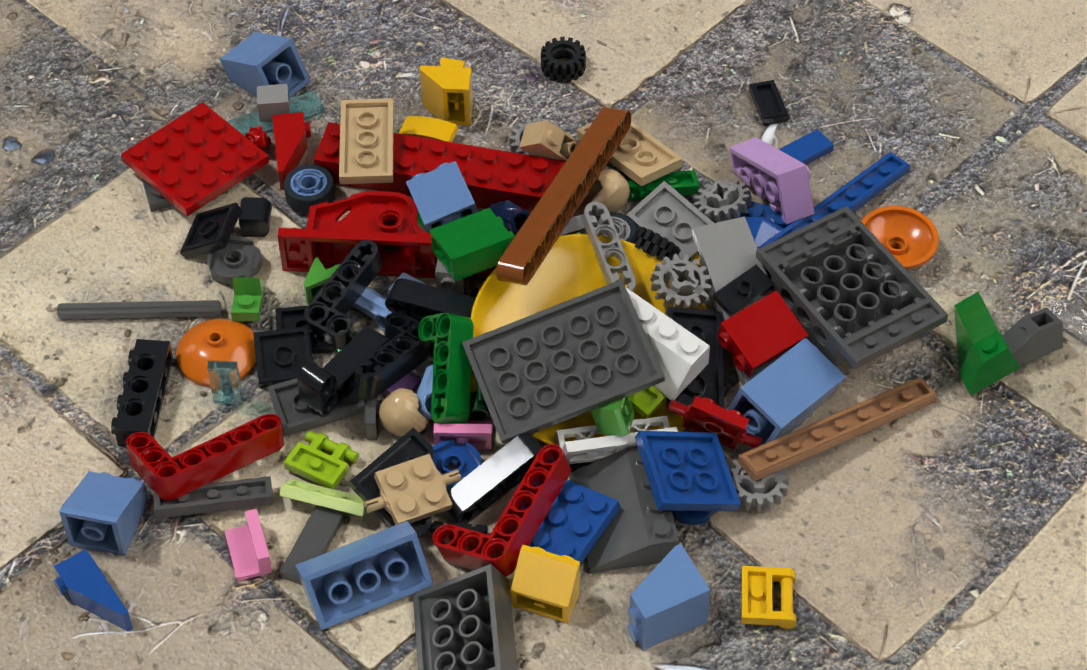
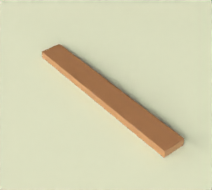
M918 377L742 453L738 456L737 462L755 482L936 402L938 395L921 377Z

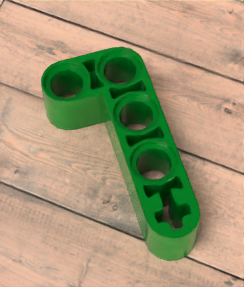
M440 313L424 317L419 324V338L422 341L434 343L431 417L436 423L465 424L469 418L472 366L462 342L473 338L474 327L469 317Z

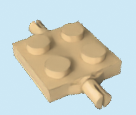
M430 454L375 472L374 478L380 489V497L364 501V505L368 513L385 508L392 516L395 525L408 521L410 524L450 510L453 504L446 491V486L461 481V475L457 469L442 475L436 469Z

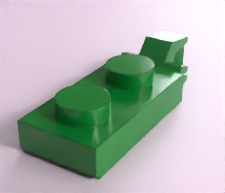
M694 170L671 172L643 186H640L635 181H627L630 187L628 200L646 198L663 181L668 183L682 196L698 194L700 184Z

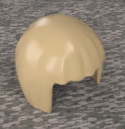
M606 169L600 173L588 194L594 198L592 202L604 204L609 212H618L629 198L630 187L619 172L613 169Z
M400 388L392 391L383 399L380 405L379 417L381 423L387 431L397 436H404L413 427L418 432H421L429 422L418 412L417 394L410 389Z

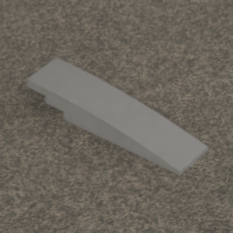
M745 217L694 227L692 230V236L700 254V266H706L707 269L704 275L711 276L709 282L711 289L708 295L714 311L722 312V322L730 317L713 299L714 293L756 264L766 274L764 266L756 258L757 247ZM772 289L752 304L773 293ZM786 352L756 369L754 375L750 377L744 371H739L735 365L742 386Z

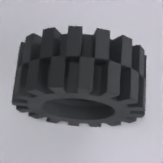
M560 37V40L557 41L556 38H553L552 43L547 41L545 46H542L541 71L544 72L546 78L550 76L552 81L557 78L558 83H562V79H566V83L571 82V78L577 80L578 75L582 76L586 69V50L583 44L580 45L578 40L573 42V38L569 37L567 41L565 37ZM559 58H567V59H570V60H569V61H558V60H556V59H559Z
M638 226L630 240V243L635 244L634 247L638 249L642 247V251L653 257L657 256V259L661 261L664 257L672 260L673 255H679L681 251L675 243L668 241L669 239L654 233L650 229L647 230L645 227Z

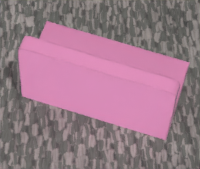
M468 419L465 424L434 423V445L445 440H455V443L465 445L464 442L469 443L477 450H492L493 420L486 419L474 422Z
M257 509L245 511L247 525L225 531L238 581L272 573L270 557Z

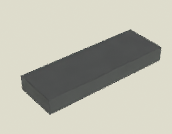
M319 505L315 506L280 570L282 578L302 584L295 565L327 552L345 518V512Z

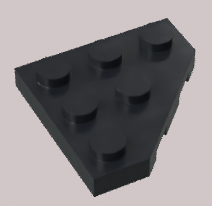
M413 427L350 480L348 485L363 501L380 497V489L374 478L375 472L430 454L433 460V447ZM385 508L373 511L388 528L395 526L392 516ZM432 516L410 523L417 533L418 539L430 530Z

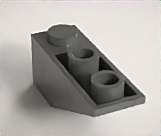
M1047 307L1022 317L1003 334L1019 366L1063 348V322Z

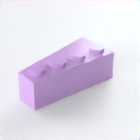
M757 137L729 147L733 171L749 187L754 186L757 195L761 199L767 198L771 202L770 208L775 213L780 211L783 214L782 220L786 224L815 214L809 184L811 174L806 164Z

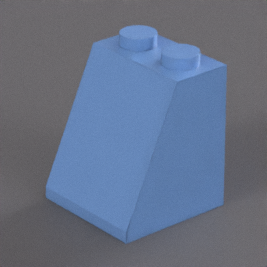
M254 32L220 58L229 80L256 98L257 86L287 84L290 98L311 81L292 38Z
M456 161L443 163L435 170L428 173H419L413 176L411 180L406 181L426 231L429 234L430 229L478 212Z
M89 471L59 511L69 545L126 556L149 499L145 482L136 478L113 476L106 472L96 473Z
M681 544L676 545L630 595V608L627 609L629 616L627 631L632 641H637L643 651L707 623L710 588Z

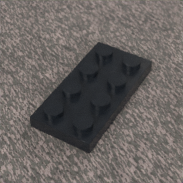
M667 306L666 316L710 346L709 364L676 397L675 401L688 406L693 403L695 396L705 397L713 400L718 406L725 409L723 347L717 337V332L722 322V312ZM666 397V411H669V410H667V409H668V407H669V404H670L671 400H670L669 398H667V397Z

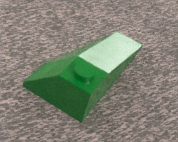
M979 292L954 305L959 375L967 391L972 396L1021 367Z

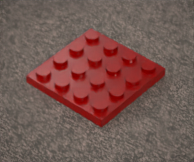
M203 102L121 153L122 162L186 216H189L269 163V157L264 151Z

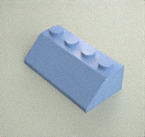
M408 521L295 565L304 592L321 630L433 586L417 533Z

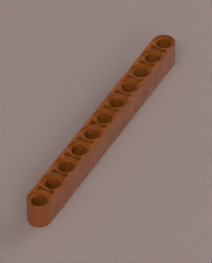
M602 108L501 256L496 271L499 281L527 285L628 133L631 126V112L629 110Z

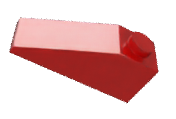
M303 112L272 115L280 190L284 189V180L288 173L298 167L307 150L306 138L311 137L310 122H304Z

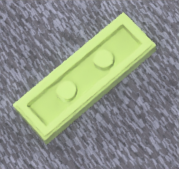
M295 479L289 480L280 489L279 496L359 516H364L368 513L364 501L355 494Z

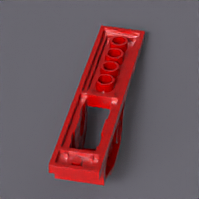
M364 191L350 195V198L313 205L309 209L306 229L279 228L277 237L283 271L309 272L315 257L319 258L326 270L337 264H341L357 243L363 240H371L376 243L383 261V266L376 276L399 277L404 272L416 278H436L435 270L438 258L432 251L430 234L423 231L418 225V209L415 202L409 196L402 193ZM350 211L342 220L338 221L344 213ZM390 246H397L399 248L395 253L386 251ZM497 266L469 276V280L486 281Z

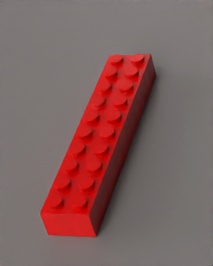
M328 122L314 157V165L322 166L330 171L334 178V184H340V124ZM394 133L393 183L340 185L384 192H398L411 196L406 181L411 180L413 176L419 173H428L435 170L443 163L456 161L477 208L487 209L492 203L495 204L499 201L505 202V200H508L531 214L566 161Z

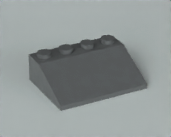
M638 447L626 448L570 473V481L616 499L621 506L586 556L590 573L657 564L679 544L672 510L657 509Z
M492 564L413 594L418 670H518L509 579Z

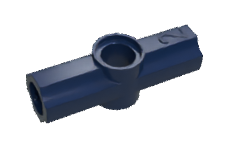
M505 200V202L499 201L495 204L492 203L489 207L496 217L500 216L502 218L505 228L508 231H512L513 234L518 233L530 215L525 209L508 200Z

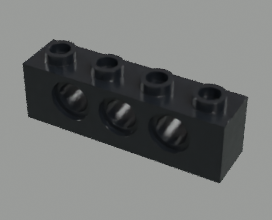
M136 339L134 350L129 352V371L123 375L124 391L122 395H118L117 417H113L111 422V433L115 434L118 446L127 447L126 439L136 432H147L155 438L173 362L170 341Z

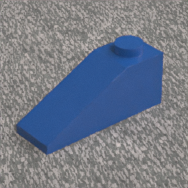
M87 549L54 566L58 577L54 579V583L62 596L67 594L73 604L126 631L133 629L129 612Z

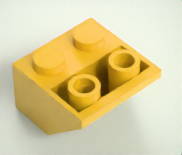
M420 65L422 105L438 119L457 125L470 126L473 108L472 69L466 67Z
M522 545L511 586V606L568 623L580 595V561L574 560L567 555L560 556L546 552L540 547Z

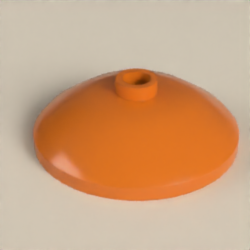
M885 206L871 211L861 220L906 270L925 265L934 257L939 243L938 231L933 222L917 210L904 206Z
M211 319L195 325L182 336L177 345L176 360L181 373L191 382L205 387H223V382H230L232 385L241 381L257 365L254 332L245 324L232 321L231 319ZM219 366H228L225 367V370L228 371L229 374H221L222 370Z

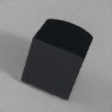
M263 197L242 198L240 204L242 210L239 215L241 237H265L269 233L272 212L270 201Z

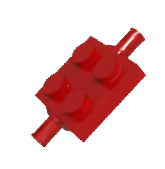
M695 396L693 403L688 406L673 399L669 404L667 410L683 416L684 422L682 427L693 432L717 433L720 444L731 449H735L741 443L753 448L759 447L762 438L754 436L746 430L749 419L736 410H727L718 406L709 398Z

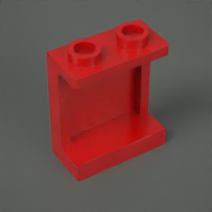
M777 290L721 322L717 332L721 346L731 352L736 367L739 371H744L748 377L754 375L756 369L790 350L809 336Z

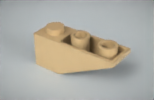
M544 120L526 124L519 148L533 156L567 161L579 141L550 121Z

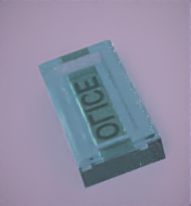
M208 361L207 371L214 403L242 404L243 392L237 361Z

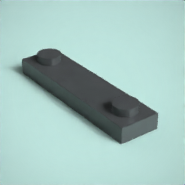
M271 476L209 483L174 500H163L154 492V513L156 519L273 505Z

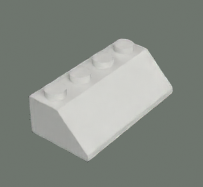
M626 288L665 377L664 382L656 384L654 387L670 400H675L709 364L710 346Z

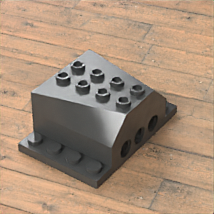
M847 206L756 250V258L772 275L771 281L774 283L772 291L777 290L808 333L807 339L835 366L848 361L854 369H857L909 341L923 338L924 333L947 322L948 314Z

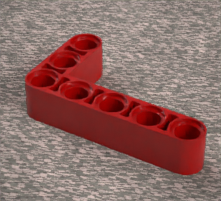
M275 414L262 415L174 457H171L147 432H136L126 439L132 468L163 500H174L280 450L285 443L281 418Z
M549 444L541 448L490 535L451 524L438 527L433 533L432 538L443 559L448 563L472 570L492 564L505 577L513 573L517 566L522 545H530L571 473V466L561 447L556 444Z

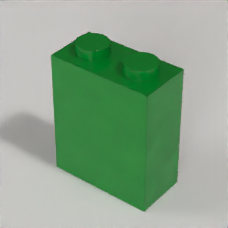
M490 208L429 230L432 251L454 281L497 266L501 256L515 237L512 231H508L505 228L502 218L500 216L496 217Z

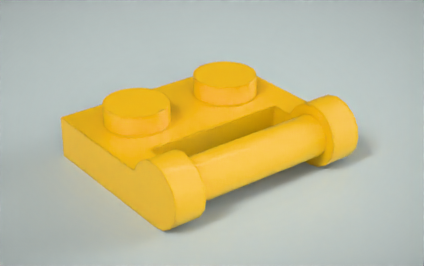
M742 566L741 624L778 625L783 629H791L796 626V615L793 613V583L796 581L794 569ZM772 581H778L781 584V611H773Z

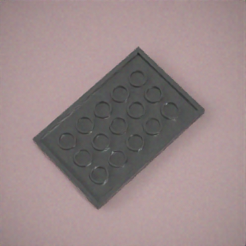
M622 279L462 342L502 445L508 444L520 434H533L665 381L663 372Z

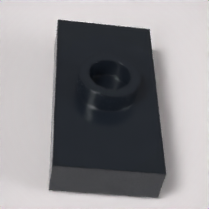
M756 264L715 292L713 299L731 317L773 289L774 283Z

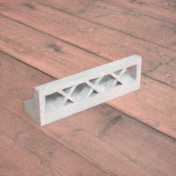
M667 416L633 420L630 429L633 433H629L626 436L603 434L605 437L592 438L594 434H600L596 425L556 430L555 436L557 444L563 450L569 464L597 461L626 448L638 447L635 436L639 430L647 431L649 427L661 425L662 429L649 431L678 432L677 427L670 428ZM574 437L578 440L565 442L564 438Z

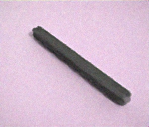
M219 300L60 303L57 307V315L61 320L217 317L221 315L222 308Z

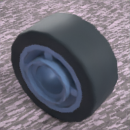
M312 164L299 166L289 172L284 180L285 198L289 207L298 213L309 214L310 206L324 202L332 203L335 199L334 178L330 171L322 166Z

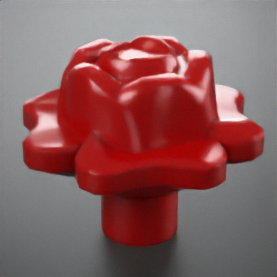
M261 126L250 127L245 137L264 151L267 146H270L271 138L267 136L265 131H262Z

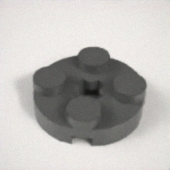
M232 236L225 249L207 254V264L212 279L215 282L233 284V278H254L261 269L262 257L260 249L254 246L252 240L246 237ZM236 257L239 258V261L236 263L228 262L233 261Z

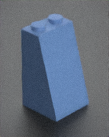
M804 338L743 385L727 410H736L749 419L746 430L748 433L762 438L761 446L791 433L838 390L846 376L807 338Z

